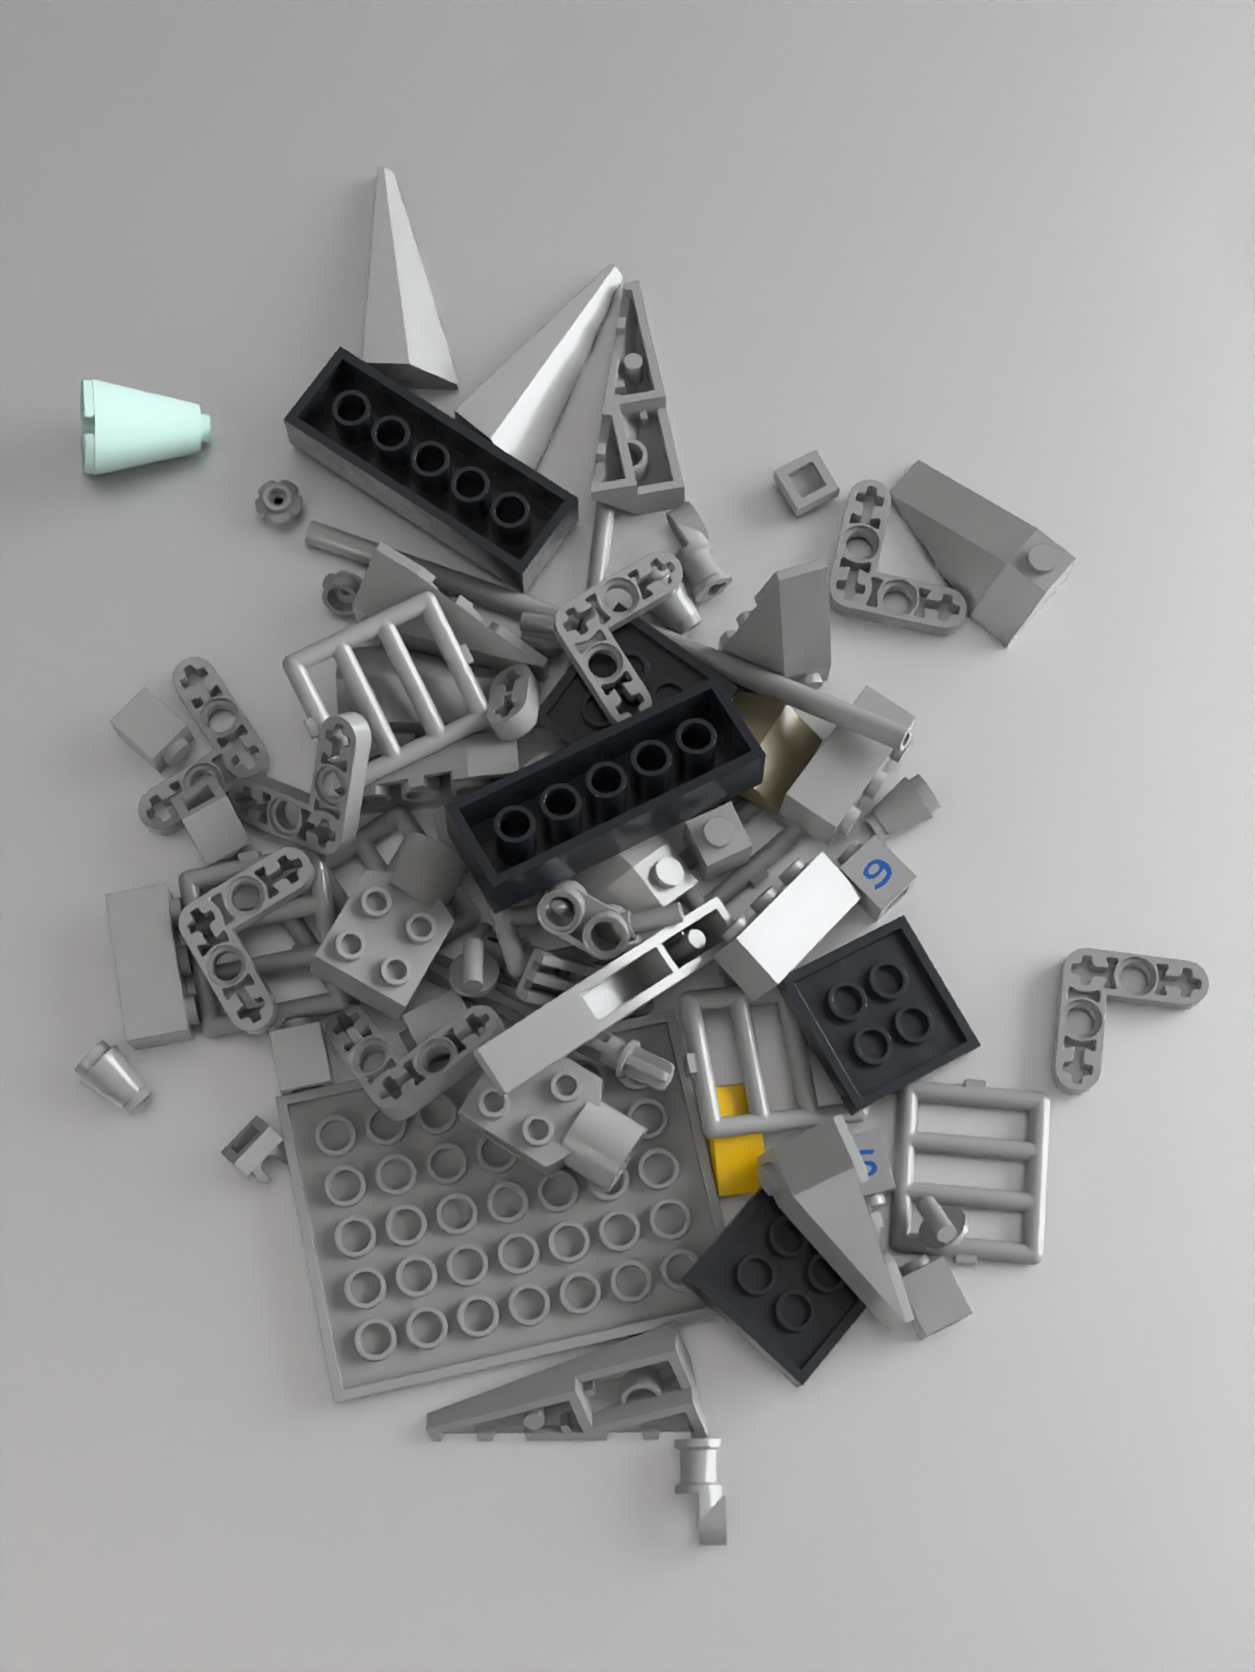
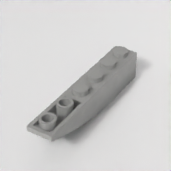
M716 896L684 916V922L670 925L472 1052L501 1097L714 961L713 955L726 943L721 936L722 932L734 922L719 897Z

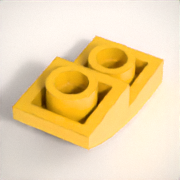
M744 1083L716 1086L721 1117L750 1114ZM763 1134L710 1139L704 1135V1138L710 1141L712 1173L718 1196L756 1192L761 1186L757 1173L759 1164L756 1158L765 1152Z

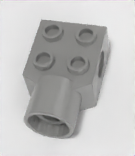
M420 833L406 834L385 871L365 870L316 952L309 972L398 1022L455 922L446 906L467 871V866L463 859L451 848L434 838Z
M566 1056L503 1097H501L484 1071L458 1111L463 1124L546 1176L565 1166H569L607 1191H610L616 1184L647 1131L642 1125L602 1101L603 1079Z

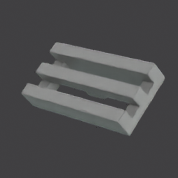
M534 948L514 995L525 1002L544 1006L559 995L531 988L533 983L562 991H567L580 983L539 972L541 964L587 977L602 969L603 966L591 965L574 958Z

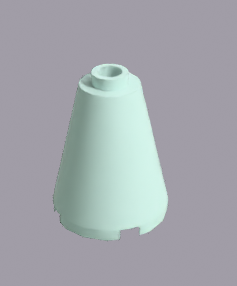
M96 379L81 380L80 421H82L81 457L83 474H93L95 476L200 453L201 443H210L209 414H201L199 404Z

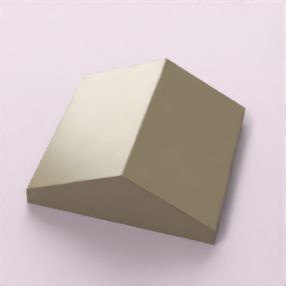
M739 690L732 703L766 753L763 783L739 795L776 816L786 793L808 765L823 740L789 705Z

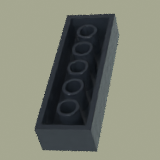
M341 346L283 419L289 441L292 445L523 594H525L579 520L578 497Z
M714 676L444 805L447 832L494 914H497L763 783L766 753Z

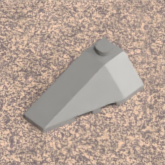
M920 460L916 461L889 492L891 503L916 540L924 545L937 564L936 570L944 581L947 580L951 587L964 597L967 603V616L1005 647L1010 645L1066 580L1076 559L1038 528Z
M383 542L379 543L352 605L356 623L422 592L429 591L436 596L459 645L461 646L466 643L474 659V662L471 663L472 665L503 671L512 665L526 664L530 667L538 682L545 683L549 677V659L501 624L492 622L489 627L482 623V616L472 607L474 604L462 595H459L457 598H448L432 583L436 576ZM423 615L396 627L407 650L443 658ZM378 636L370 639L376 643H381Z
M825 558L776 571L754 597L757 607L752 611L741 612L736 618L739 627L737 631H725L720 637L718 650L817 690L820 688L823 682L828 680L831 668L829 576Z
M383 645L352 648L391 730L413 731L415 738L426 735ZM408 650L444 726L470 714L471 712L444 658ZM469 664L488 702L492 681L502 671ZM337 665L338 714L350 711L357 712L362 716Z
M489 726L365 786L360 815L384 813L397 804L405 805L410 811L435 809L519 770L517 739L502 741L497 737L492 727ZM342 786L334 789L340 796H343L345 793Z
M558 742L521 768L547 757L564 747ZM660 834L568 878L582 885L588 895L604 904L622 906L627 911L629 910L632 915L673 904L698 883V880L669 842ZM570 901L573 911L575 913V907L573 903ZM600 922L596 924V932L603 940L612 942L621 938L618 927L613 923Z
M842 1114L818 1124L756 1158L759 1164L757 1173L764 1191L770 1196L773 1195L778 1207L889 1331L914 1320L896 1260L889 1252L882 1251L879 1242L881 1238L880 1228L885 1226L880 1210L871 1209L866 1202L861 1184L870 1179L864 1161Z

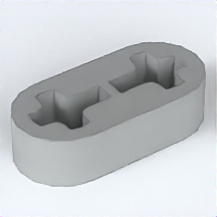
M516 664L504 669L493 679L490 686L486 718L497 737L502 741H512L524 736L535 726L538 719L541 686L530 667L526 664Z

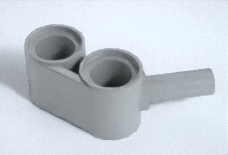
M566 879L548 888L537 907L538 921L546 931L601 960H612L620 956L630 941L637 940V934L684 922L685 920L680 902L632 915L629 910L627 911L622 906L604 904L588 895L582 885L570 879ZM555 897L569 899L575 907L576 914L571 917L559 916L551 906V899ZM600 922L613 923L618 927L621 938L612 942L603 940L596 932V924Z

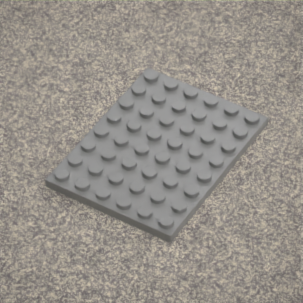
M674 1009L619 1021L605 1030L627 1042L633 1039L639 1041L640 1048L671 1062L675 1066L673 1078L663 1091H658L628 1076L621 1079L616 1076V1070L576 1051L566 1055L569 1059L603 1079L602 1101L647 1129L637 1151L610 1191L605 1190L569 1166H565L546 1176L463 1124L458 1111L483 1074L484 1070L481 1065L413 1116L399 1121L390 1120L384 1116L357 1079L275 1097L335 1404L637 1336L674 1321L676 1326L720 1317L680 1280L723 1231L725 1224L690 1077L686 1078L683 1063L685 1053ZM450 1059L429 1063L428 1072H438L444 1069ZM418 1073L413 1076L418 1084L423 1081ZM399 1088L395 1090L391 1095L393 1096L394 1100H396L403 1093Z

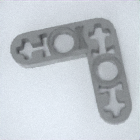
M876 480L858 482L852 487L846 504L829 581L830 606L837 613L845 616L937 636H949L956 633L961 628L967 613V603L957 590L876 572L891 506V495L888 488ZM866 495L875 497L874 504L877 505L872 510L869 525L860 523L863 503L861 502L864 501ZM854 537H863L871 543L873 551L867 557L856 558L848 553L846 549L847 541ZM849 570L859 572L855 591L860 594H855L853 600L843 599L844 592L840 590L846 586ZM891 591L903 592L910 600V607L903 612L890 611L885 606L883 597ZM919 596L926 598L923 606L925 608L921 617L914 616L919 605ZM941 603L950 604L949 611L953 614H950L947 621L939 620V612L933 610L938 609Z
M656 551L646 555L570 599L558 609L555 615L554 633L558 642L612 725L632 716L629 712L620 715L617 711L621 705V698L615 689L609 695L604 693V690L615 687L623 677L628 681L623 683L621 688L626 699L630 702L638 699L641 702L637 713L652 706V699L648 690L611 632L677 593L683 578V568L680 561L674 555L665 551ZM656 566L659 571L668 569L671 572L667 581L668 585L664 586L659 580L645 587L644 595L647 598L642 599L638 586L650 579L652 567ZM632 577H636L637 584L631 579ZM615 588L623 589L630 594L632 605L623 612L612 611L605 604V594ZM594 601L597 612L605 623L600 624L599 616L596 615L586 622L585 634L580 635L575 629L567 632L565 628L568 624V616L573 614L577 620L583 619L591 614L593 606L589 602ZM607 654L615 660L617 670L610 677L599 678L590 671L588 666L589 660L594 655Z
M190 657L182 660L173 672L172 682L179 698L211 745L213 751L151 788L142 796L138 804L140 819L151 833L158 836H168L184 828V825L173 806L169 809L171 818L163 822L158 816L150 819L156 813L153 806L160 801L166 807L172 805L170 798L177 795L175 790L180 787L182 791L191 788L193 780L198 775H214L228 797L230 786L236 780L255 774L266 775L270 768V758L264 743L215 668L207 660L200 657ZM195 672L197 676L204 677L203 683L211 696L204 703L193 686L187 687L189 685L187 676ZM218 709L230 710L235 715L232 727L223 732H216L208 727L210 715ZM238 738L247 753L252 755L258 752L254 757L256 765L251 769H247L244 764L235 767L240 760L231 743Z
M349 711L329 717L322 723L319 732L311 793L262 774H255L236 780L230 786L228 799L238 818L320 854L329 855L349 848L355 842L371 747V730L368 722L357 712ZM333 771H337L344 778L346 790L343 796L338 795L332 787L331 776ZM256 800H258V801H260V802H262V803H263V802H266V801H269V803H264V804H261V805L256 806ZM288 801L294 804L298 810L299 822L297 826L292 825L286 817L285 806ZM329 822V828L321 825Z
M284 847L276 850L190 902L183 908L179 916L178 926L181 935L224 1010L236 1027L249 1034H260L271 1028L278 1017V1006L237 933L300 896L311 887L315 879L313 862L303 851L294 847ZM287 860H290L294 865L302 863L303 866L297 870V875L300 879L294 883H291L287 878L277 881L273 884V887L279 893L273 897L269 887L259 878L265 872L270 880L281 876L284 873L282 864ZM246 884L257 886L260 891L258 905L250 911L238 910L234 904L236 891ZM199 913H203L207 917L215 916V920L209 924L210 929L219 941L222 942L226 936H228L229 941L212 947L204 934L199 931L192 932V929L198 925L195 917ZM211 948L206 955L203 954V949ZM234 953L240 957L242 963L239 975L229 981L220 980L215 972L217 960L224 954ZM252 978L254 984L245 986ZM245 986L247 993L253 1000L258 1003L265 1002V1006L259 1010L262 1018L257 1022L249 1017L242 1019L241 1014L247 1010L245 1002L236 992L230 999L227 993Z
M1081 948L1072 952L1063 962L1059 973L1051 1065L1052 1080L1056 1087L1069 1095H1081L1089 1091L1098 1081L1101 1072L1107 1001L1177 1010L1190 1009L1196 1006L1208 992L1209 980L1204 969L1197 963L1179 959L1092 948ZM1081 961L1088 962V969L1090 971L1104 973L1108 969V963L1114 965L1109 978L1111 989L1104 987L1107 977L1094 976L1085 985L1080 983V975L1072 973L1071 969H1076ZM1128 966H1135L1143 970L1147 976L1148 983L1146 988L1140 992H1133L1125 988L1120 976L1122 969ZM1158 970L1164 971L1161 981L1174 982L1182 973L1186 974L1188 983L1196 985V989H1193L1186 997H1183L1179 987L1164 985L1160 989V995H1156L1154 992L1159 981ZM1081 1008L1090 1013L1094 1023L1090 1033L1079 1035L1069 1029L1066 1017L1070 1010ZM1064 1042L1075 1046L1092 1045V1051L1084 1048L1080 1052V1068L1088 1070L1089 1075H1084L1078 1083L1072 1082V1075L1070 1073L1063 1072V1067L1068 1066L1073 1061L1075 1047L1065 1048Z
M349 1004L346 1009L333 1012L325 1026L328 1039L384 1116L394 1121L405 1120L413 1116L477 1068L480 1063L472 1052L506 1030L503 1022L492 1008L484 1005L473 1006L462 1012L404 1057L400 1058L371 1017L359 1005ZM352 1025L355 1026L363 1037L356 1044L346 1032ZM483 1026L487 1031L484 1035L478 1037L475 1031ZM458 1042H461L465 1048L462 1052L455 1046ZM378 1052L385 1053V1058L379 1067L371 1071L363 1070V1065L369 1056ZM444 1053L450 1054V1060L444 1069L438 1072H428V1065L434 1057ZM417 1073L423 1080L419 1084L413 1078ZM400 1088L403 1094L394 1100L391 1094Z

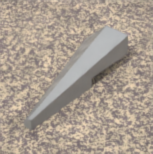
M378 167L362 360L392 380L412 381L414 389L458 390L457 374L395 174L385 167Z
M610 263L468 396L454 410L455 420L536 471L543 453L547 451L551 442V435L561 413H564L590 355L597 332L607 317L608 308L614 294L623 281V276L616 266Z
M639 280L623 283L614 351L611 356L602 412L600 438L596 449L595 469L590 486L593 500L636 515L670 510L685 503V486L668 418L665 390Z
M675 1321L427 1414L426 1430L432 1441H441L443 1434L476 1433L478 1441H493L495 1433H525L526 1440H607L609 1432H642L644 1440L659 1439L660 1432H690L692 1439L708 1437L707 1425L691 1358Z

